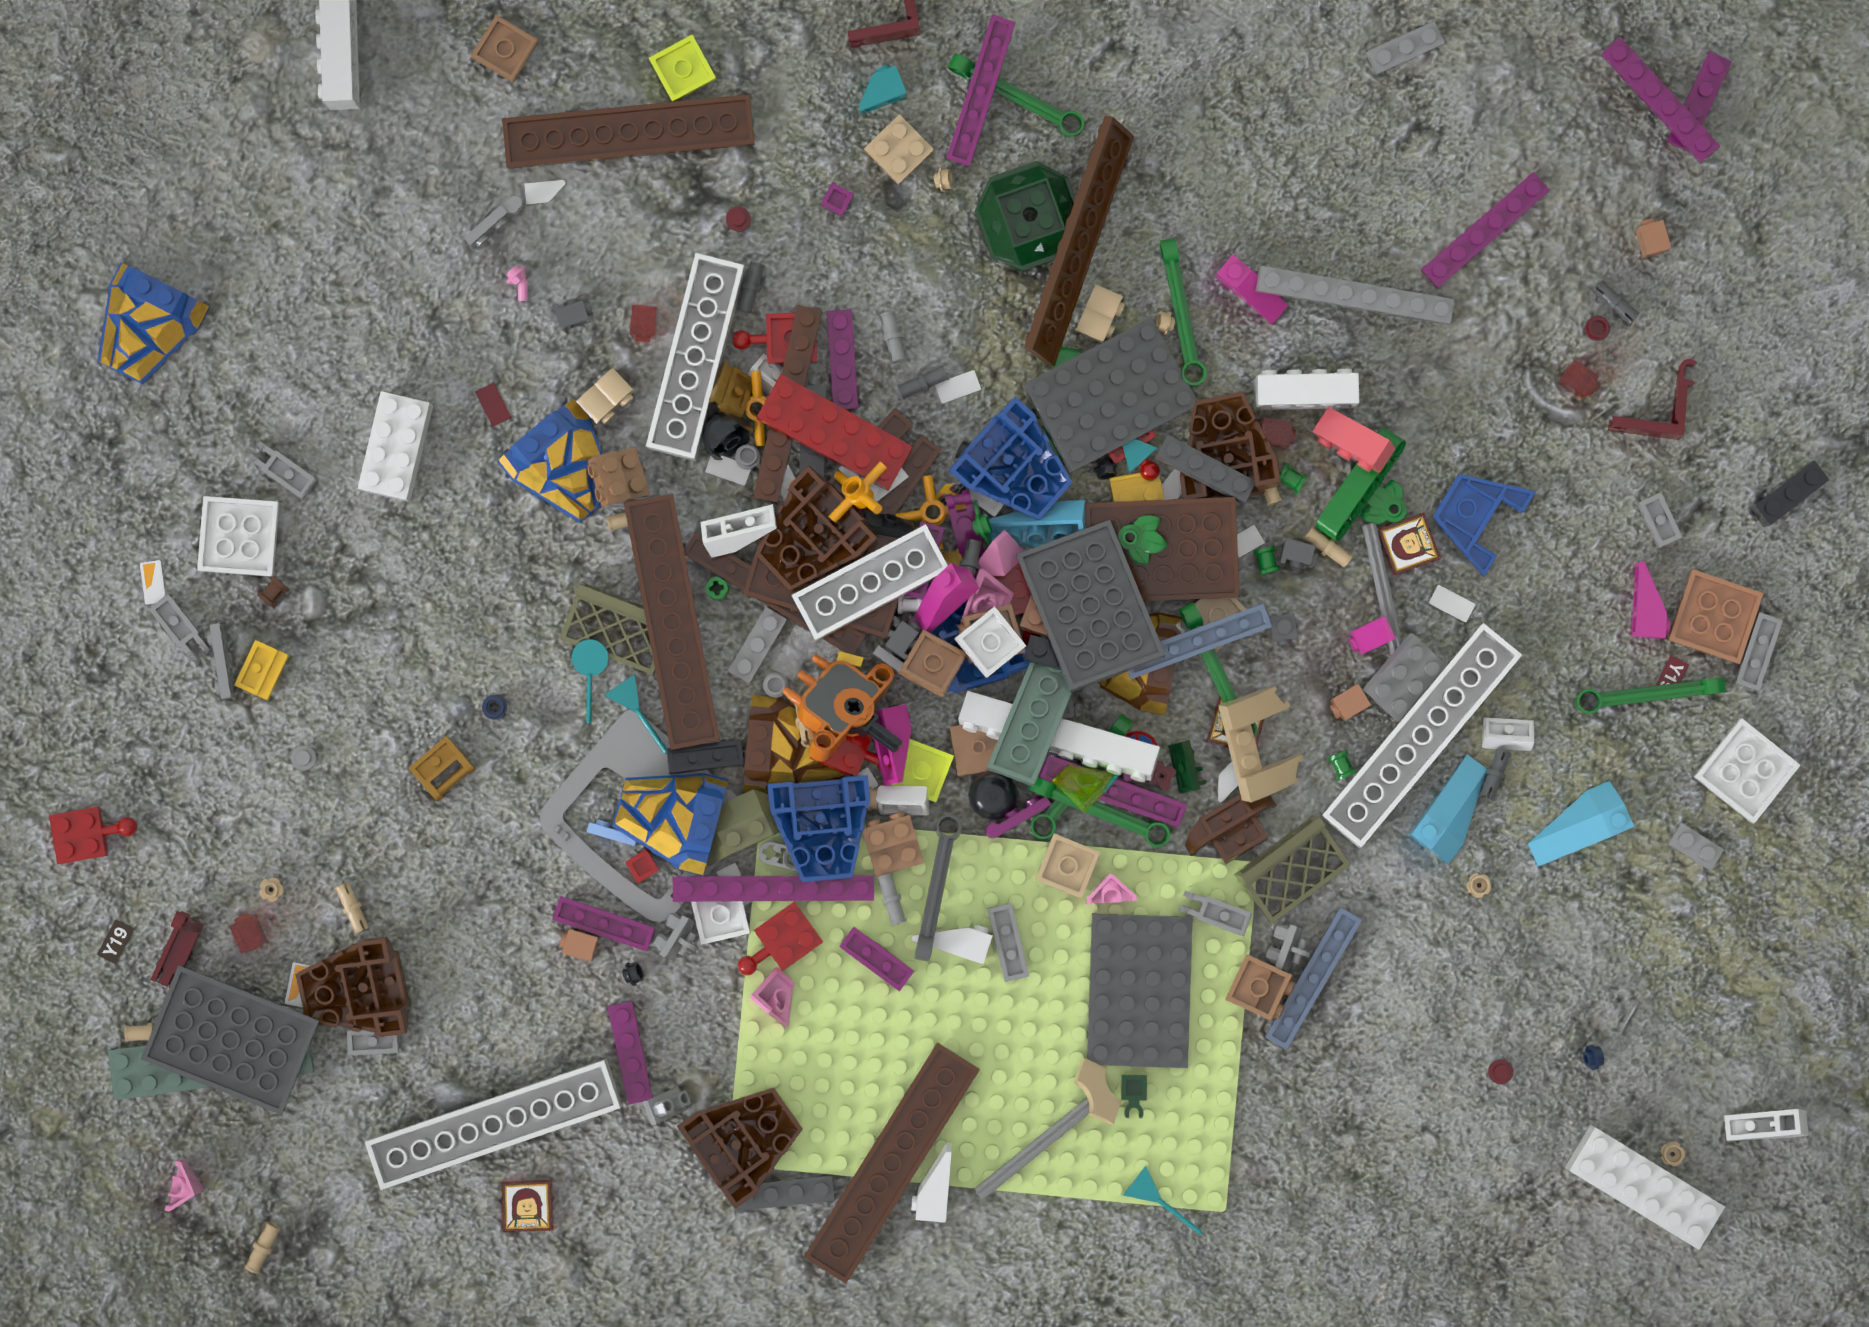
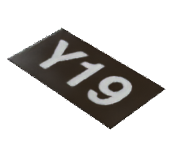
M115 919L97 955L116 965L134 929Z

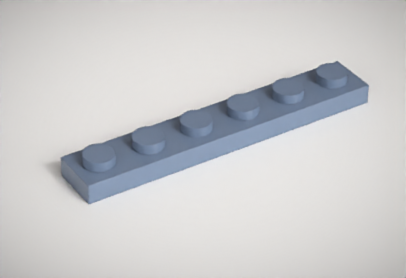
M1262 603L1160 641L1165 658L1127 671L1130 679L1271 628L1265 606Z
M1339 907L1296 981L1293 992L1286 998L1283 1004L1285 1008L1280 1019H1274L1264 1036L1265 1038L1286 1050L1288 1049L1362 919Z

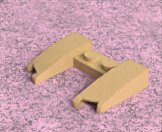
M1275 686L1218 705L1243 801L1254 802L1299 781L1296 773L1298 762L1303 760L1302 754L1291 756L1264 767L1261 766L1251 724L1290 707L1287 700L1281 701L1275 694L1277 690Z

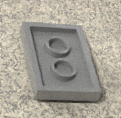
M1410 633L1362 690L1393 720L1399 722L1447 665L1421 640Z

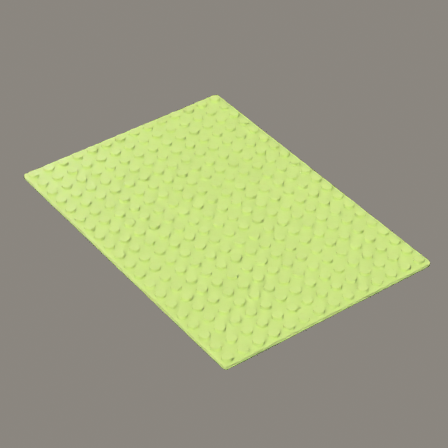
M915 830L924 863L892 872L897 893L901 894L902 899L900 903L907 920L891 926L886 904L883 905L882 903L884 898L862 832L853 876L874 875V901H795L823 943L783 971L795 982L792 993L789 1028H786L767 1014L750 998L753 992L776 967L780 969L773 957L770 955L757 964V970L752 975H745L733 1100L774 1087L803 1128L785 1155L777 1162L774 1169L853 1177L938 1042L980 1070L910 1182L921 1183L946 1143L952 1142L949 1186L976 1188L1087 1098L1085 1092L1074 1084L1081 1060L1087 1059L1092 913L1193 917L1188 1068L1101 1065L1106 1067L1105 1077L1109 1090L1120 1100L1122 1075H1147V1101H1140V1106L1144 1111L1143 1118H1139V1111L1136 1108H1132L1129 1111V1118L1125 1117L1124 1110L1129 1105V1100H1121L1115 1123L1112 1125L1087 1115L996 1190L1162 1206L1157 1202L1123 1196L1146 1166L1161 1199L1171 1207L1216 1212L1226 1210L1245 1009L1225 999L1246 954L1250 955L1254 900L1244 885L1234 875L1250 863V861L1233 860L1225 864L1222 859L1087 846L1099 851L1100 855L1081 899L1035 880L1050 842L999 837L988 838L987 836L960 834L953 843L936 931L964 927L974 929L975 924L989 928L988 934L993 935L987 908L1012 903L1029 977L1005 982L994 935L992 936L983 964L936 948H932L930 962L914 959L917 942L912 941V937L915 934H920L939 841L936 831ZM942 832V833H943L944 835H946V836H952V835L956 834V833ZM780 833L757 844L754 876H799L795 870L766 864L759 858V848L763 843L776 842L785 845ZM769 845L768 849L763 850L767 860H771L775 856L780 858L778 863L783 864V855L787 850L786 848H781V853L775 852L773 850L774 846ZM788 854L787 861L791 866H794L793 861L790 855ZM1108 872L1112 873L1137 896V901L1086 904L1087 896ZM1256 881L1251 884L1254 890H1256ZM1185 890L1202 897L1208 896L1251 912L1252 916L1245 935H1238L1197 920L1195 916L1178 911L1180 905L1188 906L1198 912L1200 910L1202 902L1193 901L1183 896ZM752 901L747 955L753 956L765 947L753 930L794 901ZM853 927L859 929L914 970V973L900 992L839 947Z

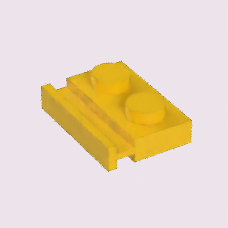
M1140 473L1109 479L1113 502L1164 500L1160 475L1153 481L1143 479Z
M255 640L234 685L269 701L290 655Z

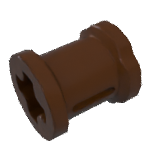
M272 576L269 585L263 592H259L257 596L275 609L277 601L285 592H289L290 589L275 576Z

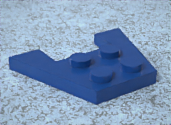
M1458 474L1432 518L1481 576L1484 577L1497 555L1476 543L1501 501L1522 514L1536 491Z

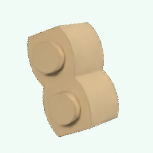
M1095 284L1075 332L1099 343H1103L1104 339L1109 340L1115 326L1111 325L1114 316L1120 317L1125 303L1121 302L1123 296Z
M612 368L576 402L596 424L599 425L602 422L607 424L616 415L613 411L620 405L625 407L632 401L634 390Z

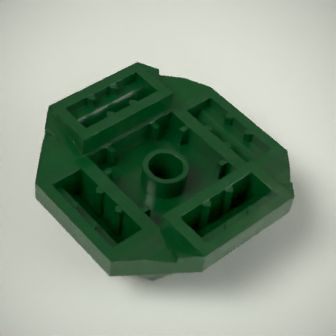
M1034 161L989 178L974 212L991 259L1021 272L1055 260L1059 241L1063 237L1067 218L1070 216L1074 205L1075 195L1067 176L1038 161ZM1027 210H1033L1037 214V218L1031 222L1026 221L1023 213Z

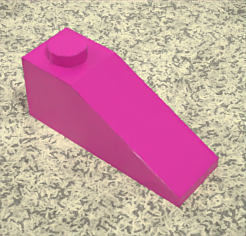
M1234 255L1228 259L1215 276L1219 282L1271 325L1288 307L1278 295L1256 292L1258 275Z
M1636 562L1631 637L1664 639L1666 634L1670 632V619H1667L1666 609L1645 562Z
M951 563L933 579L915 614L922 631L924 629L931 633L980 589L969 569Z
M1383 616L1349 632L1351 638L1348 641L1353 651H1358L1362 655L1396 638L1386 617Z
M906 704L874 711L879 715L877 722L902 740V745L898 751L892 752L874 739L884 786L903 782L911 734L910 715ZM891 764V769H888L886 765Z

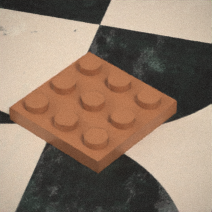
M1691 569L1667 641L1735 664H1740L1764 593Z

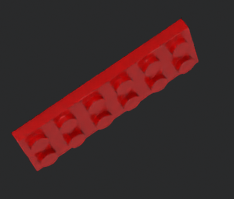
M782 374L778 377L756 418L863 478L879 462H882L887 469L874 484L887 491L890 490L913 447Z

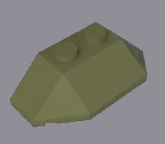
M753 789L722 804L707 859V866L780 833L770 812L767 793Z

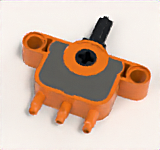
M815 654L812 657V661L823 669L824 672L815 679L802 670L799 671L797 677L809 686L803 696L788 687L783 689L782 693L798 706L797 715L799 720L815 732L809 747V754L816 761L822 762L829 759L847 736L860 735L864 738L869 734L892 752L898 751L902 745V740L877 722L879 715L874 712V706L888 692L894 678V671L887 664H877L867 675H864L845 661L830 663L825 658ZM818 744H823L827 748H822Z

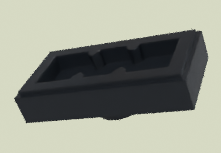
M865 511L863 515L875 534L901 538L915 530L913 520L903 519L893 514H875L874 512Z

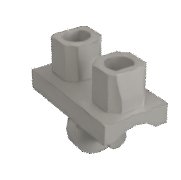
M673 913L670 914L666 925L673 929L672 934L668 938L660 933L653 942V945L661 951L659 953L661 956L674 961L678 954L684 957L688 949L694 952L697 950L698 947L692 944L697 936L692 932L696 922L686 916L681 917Z
M1278 924L1274 937L1284 940L1281 950L1270 946L1265 959L1276 964L1275 967L1288 971L1291 961L1299 965L1302 955L1309 958L1310 953L1304 951L1307 941L1300 939L1303 929L1291 924L1290 926Z
M676 1087L644 1101L643 1104L647 1108L646 1112L650 1116L651 1125H655L687 1111L686 1106L690 1105L691 1102L687 1091L680 1092L679 1088Z

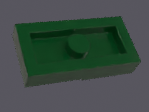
M1190 740L1168 745L1173 768L1176 770V780L1180 794L1201 789L1200 786L1206 784V780H1198L1197 772L1202 771L1203 767H1195L1194 751Z

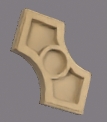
M1084 1058L1080 1062L1074 1084L1079 1086L1088 1098L1089 1115L1112 1125L1115 1123L1121 1100L1115 1097L1107 1086L1105 1077L1106 1067Z

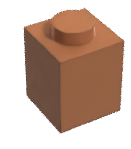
M1655 218L1640 222L1641 226L1635 232L1643 258L1662 254L1672 249L1664 220L1656 222Z
M1356 684L1330 699L1332 705L1329 707L1336 719L1341 717L1342 721H1345L1371 704L1359 684Z
M570 928L568 933L563 932L559 947H563L562 954L591 962L593 961L600 937Z

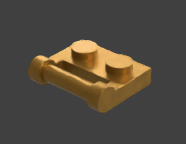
M446 735L413 763L409 770L431 796L439 802L444 798L443 795L468 773L471 775L476 771V768ZM458 760L462 766L438 787H435L432 781Z

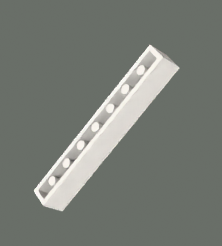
M967 691L958 718L959 724L963 725L962 728L966 731L976 733L979 730L987 733L988 737L998 740L1013 704ZM1062 719L1049 750L1050 752L1057 753L1058 757L1064 760L1072 761L1074 758L1083 761L1082 764L1088 767L1096 768L1097 765L1105 767L1109 773L1121 775L1122 772L1131 775L1130 778L1139 782H1145V779L1152 780L1160 755L1159 746L1066 719Z

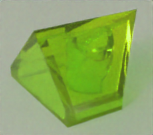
M1069 764L1052 781L1085 813L1103 795L1113 774L1108 771Z

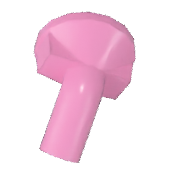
M516 265L506 274L509 278L506 283L518 285V300L527 301L528 283L525 274L526 267L522 266L519 268Z

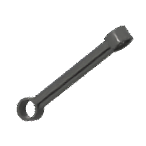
M952 814L941 816L936 825L939 841L914 959L930 962L953 843L961 834V822L958 817ZM944 821H953L957 824L958 831L952 836H946L941 832L940 825Z

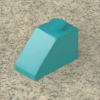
M889 64L876 69V73L872 74L859 104L860 115L907 98V92L896 65L892 67Z

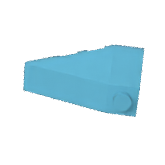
M1085 500L1055 502L1040 520L1019 511L990 518L992 533L989 535L993 541L1005 530L1019 546L1035 548L1086 529Z
M1466 754L1408 833L1411 838L1447 864L1451 862L1464 844L1487 770L1468 754Z
M1607 781L1586 790L1562 814L1528 843V846L1537 866H1541L1634 827L1624 802L1611 782Z

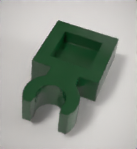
M1122 1075L1121 1100H1129V1105L1124 1110L1126 1118H1129V1111L1132 1108L1138 1109L1139 1118H1143L1144 1111L1140 1106V1101H1147V1075Z

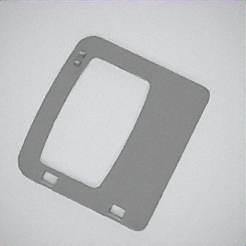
M628 709L623 712L546 802L540 813V822L544 831L595 880L648 920L662 922L666 921L670 914H675L685 903L673 902V897L671 896L673 894V886L660 899L649 895L601 858L564 820L566 810L603 768H610L624 778L699 773L712 775L707 770L669 774L667 754H664L639 716ZM647 719L665 747L670 748L668 737ZM726 788L723 803L738 796ZM719 862L707 866L706 863L703 876H708ZM684 872L680 877H693L700 875Z

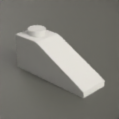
M773 504L700 522L703 544L712 558L736 552L777 528Z
M975 924L974 929L964 927L936 931L933 948L983 964L993 935L988 934L989 928ZM919 934L913 935L912 941L918 942Z
M1801 1109L1724 1116L1726 1141L1809 1136L1807 1114L1805 1110Z
M952 1142L946 1143L918 1186V1196H912L911 1210L916 1211V1220L946 1222Z

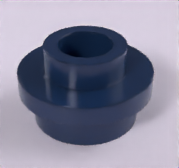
M490 695L483 701L482 711L487 718L497 720L506 714L507 703L499 695ZM496 702L499 704L497 712L491 710L492 703Z
M1589 1045L1586 1047L1585 1052H1583L1584 1063L1591 1070H1597L1599 1066L1604 1065V1055L1599 1046Z

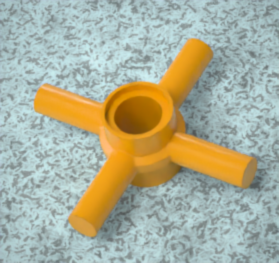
M757 370L751 371L752 396L748 399L744 414L754 421L755 446H765L764 423L756 419L758 415L752 410L754 402H760L764 405L767 399L762 395L761 371Z
M879 462L863 480L858 476L848 478L841 471H837L834 474V479L842 485V493L845 495V499L828 517L836 523L852 505L860 509L868 507L875 514H879L882 511V506L873 499L874 493L870 486L881 476L887 467L882 462Z
M923 476L926 502L922 504L920 510L896 513L895 515L907 520H922L923 522L940 526L946 516H949L948 507L944 506L939 500H936L933 476ZM965 503L955 505L956 510L966 508ZM935 506L940 510V516L937 519L932 520L926 516V510L929 507ZM941 542L939 550L943 549V542Z

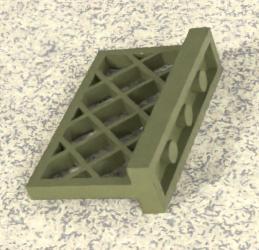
M580 583L560 639L577 645L581 640L591 639L590 636L603 631L608 642L605 648L610 647L612 653L608 651L610 659L651 675L655 672L654 660L651 666L647 667L642 665L637 657V654L648 649L652 655L650 641L645 632L648 629H644L642 623L646 624L643 605L587 583ZM580 599L589 602L594 613L581 618L577 609ZM596 606L602 607L603 609L597 611ZM609 610L614 613L617 622L605 627L599 613ZM576 614L578 620L573 621L574 615ZM618 614L625 616L626 618L620 619ZM595 615L601 629L589 634L583 620ZM633 619L637 622L640 631L628 636L622 622ZM579 622L585 636L578 639L567 636L570 626ZM619 624L624 638L612 643L606 629ZM642 633L647 647L635 652L629 638ZM626 640L632 654L625 657L617 655L613 645ZM633 656L634 659H635V662L632 661V660H629L628 658H630V657Z
M1312 815L1234 874L1237 880L1244 885L1270 924H1273L1350 866V863L1324 827V822L1318 816ZM1320 832L1325 838L1324 850L1312 848L1313 838ZM1298 849L1306 850L1304 865L1292 863L1293 854ZM1311 851L1323 853L1321 867L1309 866ZM1328 854L1336 855L1341 861V864L1335 869L1326 868ZM1276 865H1287L1285 879L1272 878ZM1291 866L1303 867L1301 882L1289 880ZM1308 868L1320 870L1319 881L1315 884L1306 883ZM1258 879L1267 880L1265 894L1256 893L1251 884ZM1272 881L1284 882L1282 897L1270 895ZM1289 883L1301 885L1299 896L1295 899L1286 898ZM1269 898L1281 900L1279 911L1273 915L1267 909Z

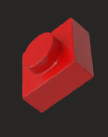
M647 849L625 862L637 883L642 882L660 870Z

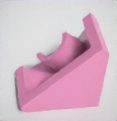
M1004 530L992 541L979 559L978 564L980 566L975 576H978L980 569H984L991 576H1005L1018 564L1016 554L1024 552V550Z
M980 569L976 578V583L980 589L968 599L962 618L988 611L994 606L998 608L1008 605L1014 593L984 569Z
M1110 872L1107 873L1086 898V904L1137 901V896Z
M776 967L753 992L750 998L767 1014L786 1028H789L792 993L795 982Z
M184 1159L176 1161L175 1166L178 1167L177 1175L172 1177V1187L168 1196L172 1197L170 1204L166 1205L165 1211L170 1212L204 1191L203 1186L188 1162Z

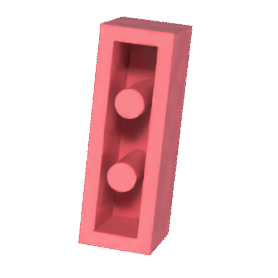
M1330 407L1327 408L1312 431L1318 438L1317 443L1328 450L1330 447L1338 450L1337 454L1348 461L1351 458L1358 461L1357 465L1368 472L1372 469L1380 473L1396 449L1389 439Z

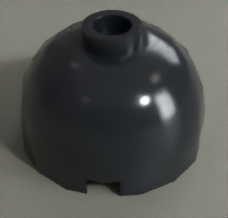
M726 412L715 413L708 418L707 424L704 427L702 435L703 444L714 460H723L722 455L728 454L731 457L739 447L749 442L751 438L748 434L749 432L753 433V429L743 417L739 418Z
M985 771L976 776L970 784L968 792L969 804L974 812L982 818L989 820L1002 819L1005 817V814L1012 811L1016 806L1018 798L1017 786L1012 778L993 771Z

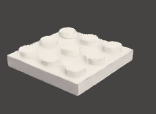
M203 496L197 571L274 576L280 502Z
M1739 718L1693 777L1754 824L1800 767V764L1745 720Z

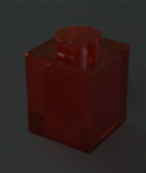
M632 305L630 336L635 338V342L650 343V339L656 340L658 307Z
M1574 359L1565 369L1557 383L1578 398L1583 399L1586 395L1591 397L1599 385L1596 383L1599 376Z
M1263 417L1260 426L1271 447L1287 450L1289 444H1294L1296 430L1292 429V422Z
M248 913L235 918V924L229 926L241 954L268 943L257 916L249 917Z

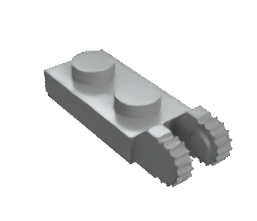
M513 196L507 199L465 236L469 246L472 249L476 246L480 248L490 239L488 235L495 229L497 231L501 230L508 223L507 218L509 216H518L525 207L523 200H521L522 198Z
M259 441L257 446L263 452L271 455L270 459L265 464L259 457L251 453L248 459L261 467L264 473L304 500L318 479L277 450L274 451Z
M167 594L149 608L179 648H182L191 661L195 663L199 660L195 651L187 645L192 639H195L201 650L205 651V653L211 650L206 641L199 635V630L170 594Z
M1185 890L1183 896L1193 901L1202 902L1199 912L1185 905H1180L1178 911L1195 916L1197 920L1238 935H1245L1252 916L1251 912L1211 897H1202Z

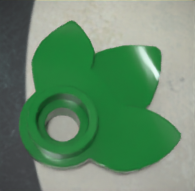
M1391 479L1385 488L1379 486L1368 501L1370 506L1360 516L1368 523H1375L1376 525L1386 521L1391 523L1401 522L1407 515V506L1403 501L1404 491L1401 485ZM1393 506L1399 507V511L1395 514L1390 513V509Z
M975 500L973 504L976 520L972 521L976 535L981 534L989 547L992 543L989 535L992 533V527L987 515H981L978 500Z
M1152 515L1141 516L1133 525H1125L1120 529L1118 533L1119 543L1123 548L1128 549L1129 556L1134 562L1147 565L1149 553H1158L1167 547L1164 538L1155 532L1160 518ZM1127 533H1133L1135 535V540L1133 542H1128L1126 540L1125 536Z

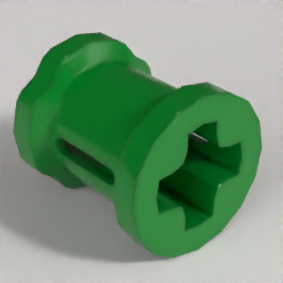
M1288 463L1285 464L1280 472L1281 483L1293 489V493L1297 495L1308 475L1298 473L1290 468Z
M1275 546L1253 551V555L1257 556L1260 568L1259 576L1281 570L1275 560L1273 552Z
M713 577L706 584L705 590L711 599L720 601L727 597L729 586L720 577ZM716 582L720 586H724V590H720V595H716L715 592L711 591Z
M1348 750L1327 758L1334 767L1337 781L1357 773V770L1353 769L1347 756Z

